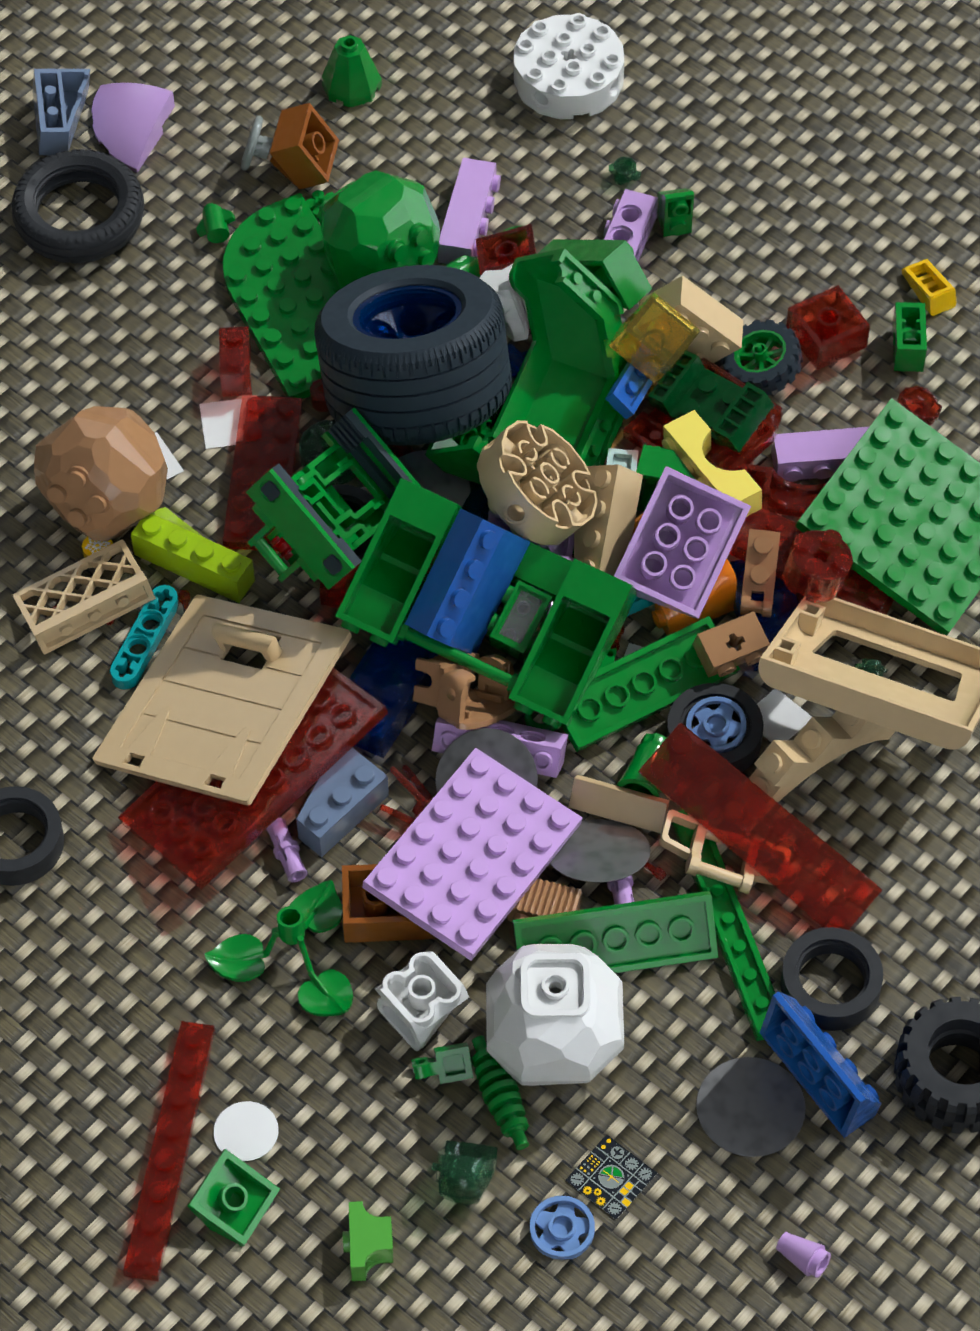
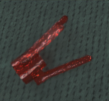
M403 765L402 769L414 786L395 767H391L390 772L418 801L412 809L415 818L384 804L380 805V810L411 825L433 797L407 765Z

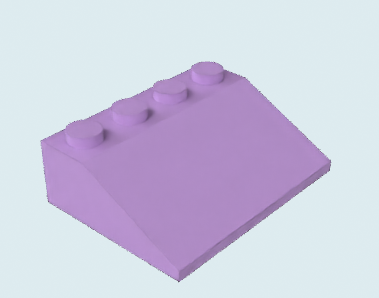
M666 466L614 577L633 585L639 598L699 619L751 506Z

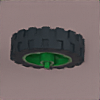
M756 320L749 326L743 325L742 348L721 360L729 381L742 388L749 382L763 390L767 395H771L772 391L778 390L779 392L785 389L787 383L791 384L794 382L796 373L799 374L802 369L803 355L795 332L791 328L787 329L786 324L782 322L777 324L774 320H766V322ZM773 346L779 348L771 351ZM780 357L778 361L773 360L774 358ZM743 360H744V361H750V362H749L748 364H746L745 366H742V365H741L742 362H743Z

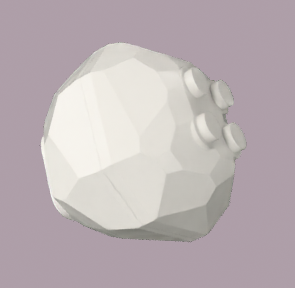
M531 944L522 946L496 969L486 983L487 1052L521 1085L589 1083L624 1049L622 981L597 955L585 947L574 944Z

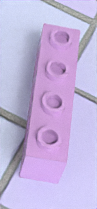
M625 189L621 200L616 199L612 221L607 220L603 234L604 240H626L633 248L635 258L639 261L657 218L658 197Z
M439 717L435 725L432 751L444 753L455 739L477 729H457ZM503 720L478 728L498 729L515 736L531 753L536 765L537 774L557 778L564 764L568 734Z

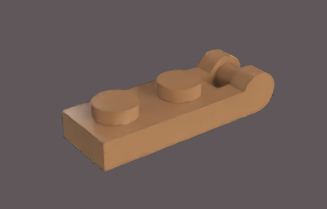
M749 529L740 607L741 615L754 611L755 613L762 614V617L771 618L780 532ZM751 594H764L763 601L751 600Z

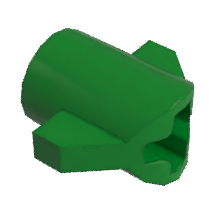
M206 204L202 211L203 217L196 227L197 234L200 237L207 235V239L211 243H222L229 238L228 224L236 221L235 215L216 204Z

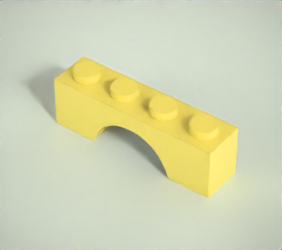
M695 410L663 426V448L675 451L697 481L750 505L751 508L747 516L762 509V489L745 469L736 471L723 470L715 467L705 458L711 450V429Z

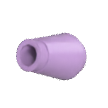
M785 1232L780 1237L776 1246V1250L781 1252L783 1256L806 1276L813 1275L816 1278L821 1276L831 1258V1254L825 1250L824 1245Z

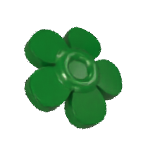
M316 190L312 193V198L306 200L309 208L313 210L315 217H318L321 204L332 196L333 192H329L324 196L323 191Z

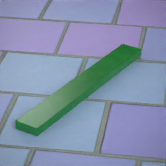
M701 805L678 811L707 822ZM671 822L678 842L690 848L694 830ZM705 838L701 851V861L726 870L716 842ZM696 874L692 878L698 892L709 891L711 893L716 939L756 1042L764 1040L760 1030L775 991L732 885Z

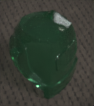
M447 1140L445 1148L438 1150L437 1163H432V1171H436L439 1194L446 1200L454 1203L478 1204L494 1175L498 1147Z

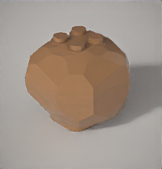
M99 406L87 408L71 417L36 445L34 461L35 484L63 520L93 541L107 542L119 537L139 523L140 520L155 512L162 504L168 471L163 453L155 433L139 415L130 409Z

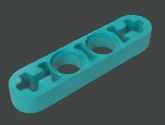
M160 585L152 590L156 599L144 604L110 668L112 683L115 687L127 690L138 684L178 610L177 591L169 585ZM166 597L169 598L170 601H165V602L163 603V605H162V607H161V612H160V611H159V609H160L159 600H160V601H163V600H165ZM148 620H156L160 623L154 630H147L143 627V624ZM136 644H143L147 647L142 654L130 652V648ZM129 667L130 674H125L124 677H120L119 673L124 674L127 668Z

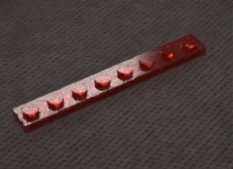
M181 1021L123 1273L125 1277L159 1282L214 1040L215 1027L213 1025Z

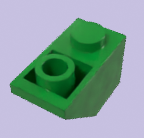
M682 188L657 192V216L663 237L692 233L693 190Z

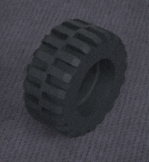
M960 996L950 997L947 1003H944L942 999L931 1002L929 1010L927 1007H921L916 1011L914 1019H909L903 1028L894 1061L896 1088L898 1092H903L902 1101L907 1108L914 1106L916 1108L915 1116L922 1121L926 1118L933 1121L932 1127L940 1130L942 1126L951 1127V1133H962L963 1128H969L971 1133L980 1131V1083L964 1085L945 1079L934 1069L929 1056L937 1049L949 1045L969 1047L980 1054V999L971 997L969 1002L961 1001Z

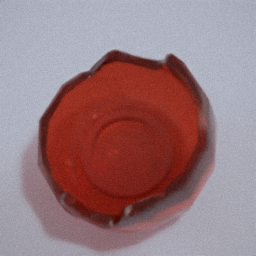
M917 385L905 387L897 399L899 404L929 426L937 421L942 410V405L938 404L936 397L927 388Z

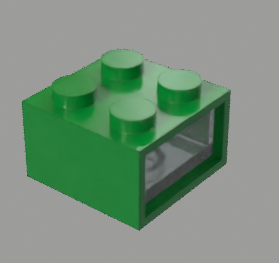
M518 580L515 587L509 585L501 601V607L504 609L501 615L495 613L487 627V635H489L491 646L523 662L552 606V597Z

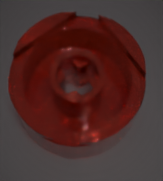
M833 529L826 531L811 530L800 533L795 537L782 572L784 583L795 595L798 592L806 596L805 600L814 603L830 601L841 591L852 567L853 557L851 550L842 540L841 534Z

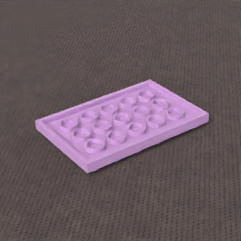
M475 748L363 881L362 888L472 961L581 825L582 817Z

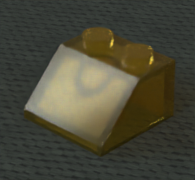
M653 293L620 326L609 346L652 382L656 383L672 368L699 334L700 330L656 293Z

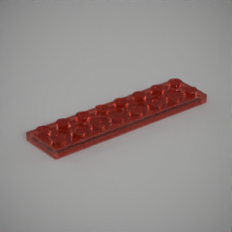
M681 722L638 771L643 778L823 928L834 927L850 930L881 894L882 889Z

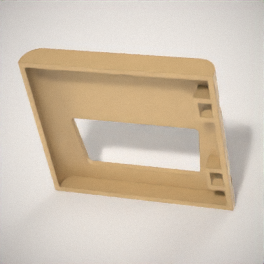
M809 589L760 657L758 665L760 677L768 686L945 749L954 750L965 746L980 721V647ZM832 636H838L960 679L955 701H950L815 654V652Z

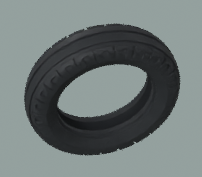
M76 149L70 152L67 150L58 152L56 155L52 154L38 161L21 177L12 198V218L22 240L41 256L63 263H85V261L88 263L114 254L115 251L117 252L134 237L144 213V196L140 183L134 173L115 157L94 150ZM74 182H91L108 188L118 200L114 213L106 221L95 227L79 231L61 230L50 226L40 217L38 210L42 200L51 191Z

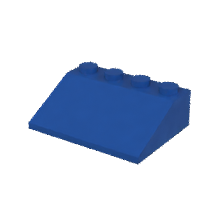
M460 508L405 625L453 648L470 654L473 652L477 653L488 631L487 627L497 612L530 541Z
M779 991L772 996L760 1034L845 1138L876 1116L881 1106L879 1096L871 1085H865L861 1080L854 1063L848 1058L844 1059L839 1053L832 1036L827 1032L821 1031L815 1023L814 1015L806 1006H801L795 998Z

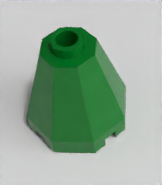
M352 35L339 38L321 76L322 86L329 101L336 103L337 99L343 101V105L350 108L372 102L376 90L378 89L379 91L382 86V78L361 38Z

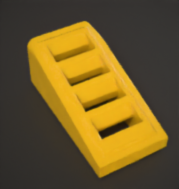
M928 259L901 269L902 275L921 303H925V309L932 316L956 306V289ZM927 272L926 275L917 278V276Z

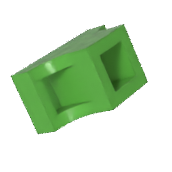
M363 1201L349 1202V1231H343V1252H350L352 1281H366L367 1273L373 1266L380 1263H393L391 1216L377 1217L369 1214L363 1206Z

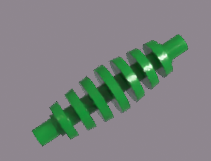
M483 1035L477 1036L472 1039V1044L476 1051V1054L472 1057V1062L476 1068L475 1073L479 1080L478 1085L482 1092V1099L491 1115L494 1116L496 1124L500 1126L503 1136L511 1137L517 1150L525 1149L529 1146V1142L524 1132L528 1129L529 1124L527 1118L524 1117L526 1113L522 1105L521 1095L518 1092L519 1087L516 1081L513 1080V1077L487 1052L485 1037Z

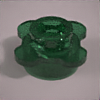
M620 157L609 165L608 170L614 175V182L617 185H624L632 180L638 181L641 178V172L636 170V162L630 157Z
M862 659V664H854L855 668L883 677V673L888 672V669L881 665V661L875 659Z

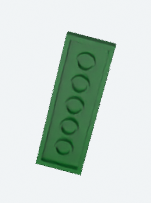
M708 616L598 669L569 727L561 724L565 733L568 734V738L575 751L578 752L672 706L674 701L683 692L694 686L706 683H719L737 674L740 670L739 666H736L737 669L729 675L719 677L716 674L708 678L692 645L697 634L715 627L711 618Z
M709 891L512 920L516 951L522 946L531 944H574L585 947L597 955L614 973L718 958L712 896Z

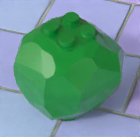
M375 170L347 184L326 199L319 208L318 218L321 225L325 254L330 270L340 289L359 278L382 270L413 265H434L440 241L439 221L424 186L416 181Z

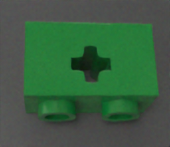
M895 302L892 322L894 371H924L927 353L925 303Z

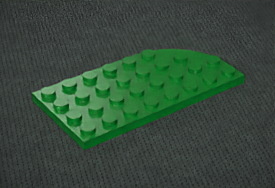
M298 193L261 208L243 221L231 236L223 257L224 281L230 299L290 404L314 395L313 382L322 379L314 336L315 322L319 312L328 300L340 290L328 265L323 246L321 226L302 194ZM320 385L316 386V394L322 392Z

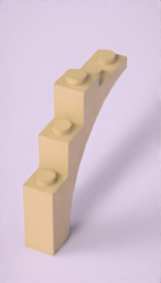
M836 711L832 717L812 716L794 740H773L754 763L757 769L722 811L742 833H750L784 796L821 767L859 746L874 741L888 740L896 731L840 711Z

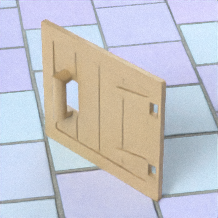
M198 594L191 601L92 759L99 766L239 804L251 805L352 635L348 629ZM235 646L260 652L267 661L262 669L226 661L224 658L230 648ZM132 757L143 760L140 767L129 764ZM212 779L224 781L221 788L209 786Z

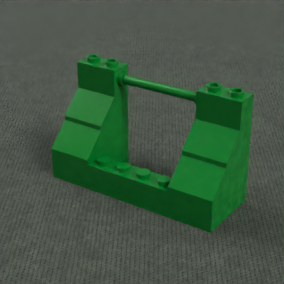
M401 478L335 617L343 620L341 627L356 634L362 629L371 634L369 640L385 648L388 643L397 646L399 640L404 641L406 639L506 686L507 691L511 692L508 698L515 701L513 708L527 715H531L532 710L544 715L542 722L557 729L560 728L561 724L569 727L588 686L617 638L635 601L637 592L633 585L574 558L572 562L530 542L511 583L516 585L518 580L531 585L551 596L553 604L519 675L514 673L512 676L460 650L425 636L405 625V622L461 506Z

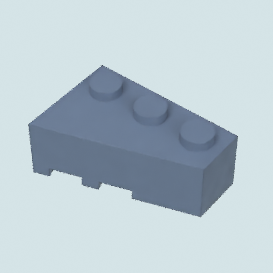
M34 69L32 93L39 155H56L58 152L70 149L88 95L90 69Z
M340 739L296 819L298 838L320 857H323L389 796L388 776L344 740Z

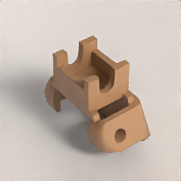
M466 653L512 676L514 674L513 664L500 655L488 654L479 658V653ZM440 655L429 660L420 657L416 658L415 669L429 674L432 678V685L430 687L415 685L413 701L437 707L438 716L457 729L471 730L486 727L507 718L516 711L513 708L515 701L508 698L511 692L507 691L506 686L479 674L478 689H472L470 684L475 681L476 676L471 673L470 669Z

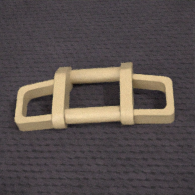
M675 810L668 811L659 838V845L686 859V874L692 876L699 874L738 887V891L749 894L753 882L776 886L782 884L786 877L791 857V850L788 848L767 843L754 837L750 839L743 838L708 826L706 821L695 819ZM671 822L694 830L690 848L669 837L668 832ZM705 838L745 851L740 874L701 861V851ZM758 852L778 857L781 860L778 874L754 871Z

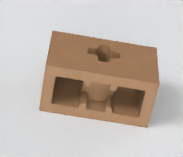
M753 611L697 634L692 645L709 678L716 674L719 677L729 675L737 669L736 666L747 663L748 666L758 663L770 643Z

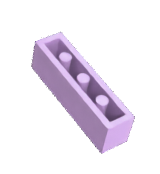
M469 158L462 159L440 234L438 263L449 264L463 255L480 257L482 251V240L480 238L481 235L486 236L489 219L486 218L487 213L492 214L494 209L495 197H492L493 192L498 193L500 188L501 176L496 175V163Z
M869 427L773 434L771 455L776 482H794L801 479H826L832 477Z

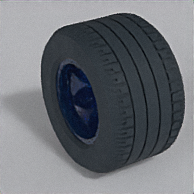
M413 265L382 270L359 278L344 286L328 300L317 316L314 329L315 343L325 401L332 418L337 422L355 407L386 445H422L464 434L487 421L504 403L510 392L512 374L502 303L498 294L490 285L467 271L439 265Z

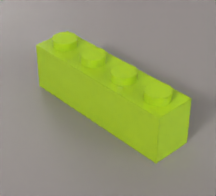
M166 507L157 509L149 516L140 520L131 532L134 555L233 601L240 603L255 582L252 559L204 538Z

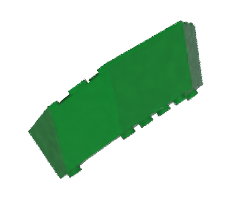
M565 248L518 257L515 259L510 270L509 282L513 290L525 300L533 342L492 432H487L483 440L479 435L471 436L465 445H458L451 438L430 443L425 453V456L444 472L478 484L481 483L477 462L482 448L517 420L528 421V424L535 427L542 424L553 429L572 445L586 466L604 465L608 456V448H611L624 419L605 399L627 364L629 355H632L629 334L623 330L620 315L624 314L622 301Z

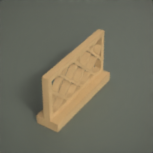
M123 539L12 594L44 655L156 599L145 574L141 571ZM120 552L124 553L120 564L108 562L110 557ZM88 568H96L92 578L83 577L81 574ZM104 570L116 571L112 580L100 579ZM123 573L136 574L122 582H119ZM60 582H68L64 592L55 591L53 588ZM76 584L88 585L83 595L72 593ZM96 587L107 588L106 590L92 596ZM32 596H41L36 606L23 603L24 600ZM48 598L60 599L55 609L44 607ZM68 601L79 602L78 604L64 610ZM40 615L51 616V618L35 625Z

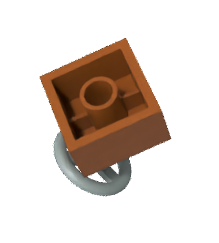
M311 103L281 110L273 138L259 135L263 118L261 116L255 117L240 167L243 171L248 170L252 157L256 156L265 160L268 159L299 190L328 183L339 139Z

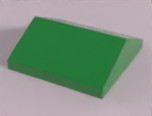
M224 1149L187 1207L210 1230L243 1247L273 1202L280 1188L230 1151Z

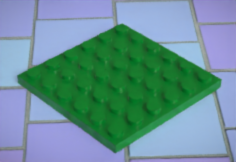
M891 398L795 524V527L935 631L947 636L980 590V462Z

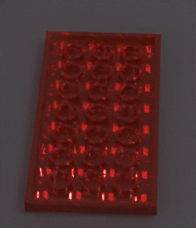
M333 668L251 805L239 804L156 781L118 818L127 829L202 890L388 714L385 705ZM212 779L209 786L221 788L224 781Z

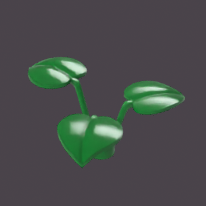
M331 879L306 890L295 898L288 907H284L278 912V927L272 928L271 938L264 951L263 944L258 938L249 934H239L227 938L213 950L205 953L207 963L220 976L237 982L250 981L264 972L265 964L263 958H267L270 955L276 939L279 937L288 945H299L311 979L303 983L298 990V1001L303 1010L315 1016H339L347 1013L353 1004V991L346 976L334 969H328L317 977L304 942L305 930L307 928L316 933H323L335 928L342 920V904Z

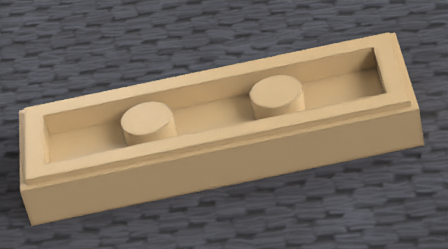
M577 775L574 778L568 808L661 833L670 800Z

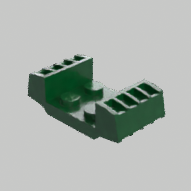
M684 349L648 395L651 406L668 415L672 420L695 410L711 429V441L740 453L743 446L749 441L752 434L775 406L768 395L760 388L749 382L743 388L706 369L699 356Z

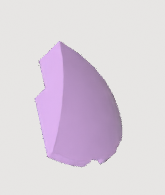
M139 83L101 85L95 95L91 110L93 131L98 143H102L109 151V155L123 162L130 170L138 173L163 135L162 125L175 107L173 91Z

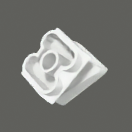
M512 265L502 270L485 271L480 276V279L490 285L498 294L503 307L506 335L515 342L528 339L530 325L525 300L510 285L509 273Z
M433 951L415 954L406 967L400 971H393L387 974L383 983L375 988L381 996L377 1002L378 1010L415 1051L421 1050L451 1011L469 998L462 982Z

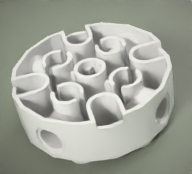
M581 13L554 15L535 21L521 33L514 47V84L518 89V95L523 103L539 114L560 120L573 119L574 115H584L587 113L592 116L602 112L616 101L623 87V44L608 25L596 19L586 17Z

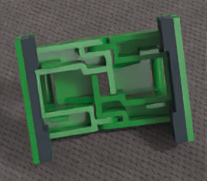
M355 407L321 436L330 446L329 449L292 477L288 475L280 464H277L246 492L255 502V505L252 507L253 511L265 524L247 543L250 547L255 546L279 575L277 579L281 583L299 567H302L313 582L320 579L328 590L362 562L353 551L374 535L400 479L403 478L420 486ZM349 468L374 496V499L356 513L331 485ZM274 527H276V528L267 536V538H268V539L271 541V543L273 544V546L271 547V546L269 545V543H268L263 537H264L266 534H268ZM275 549L278 550L280 556L274 551ZM283 558L286 561L288 560V563L291 565L290 567H288L285 564V562L282 560Z

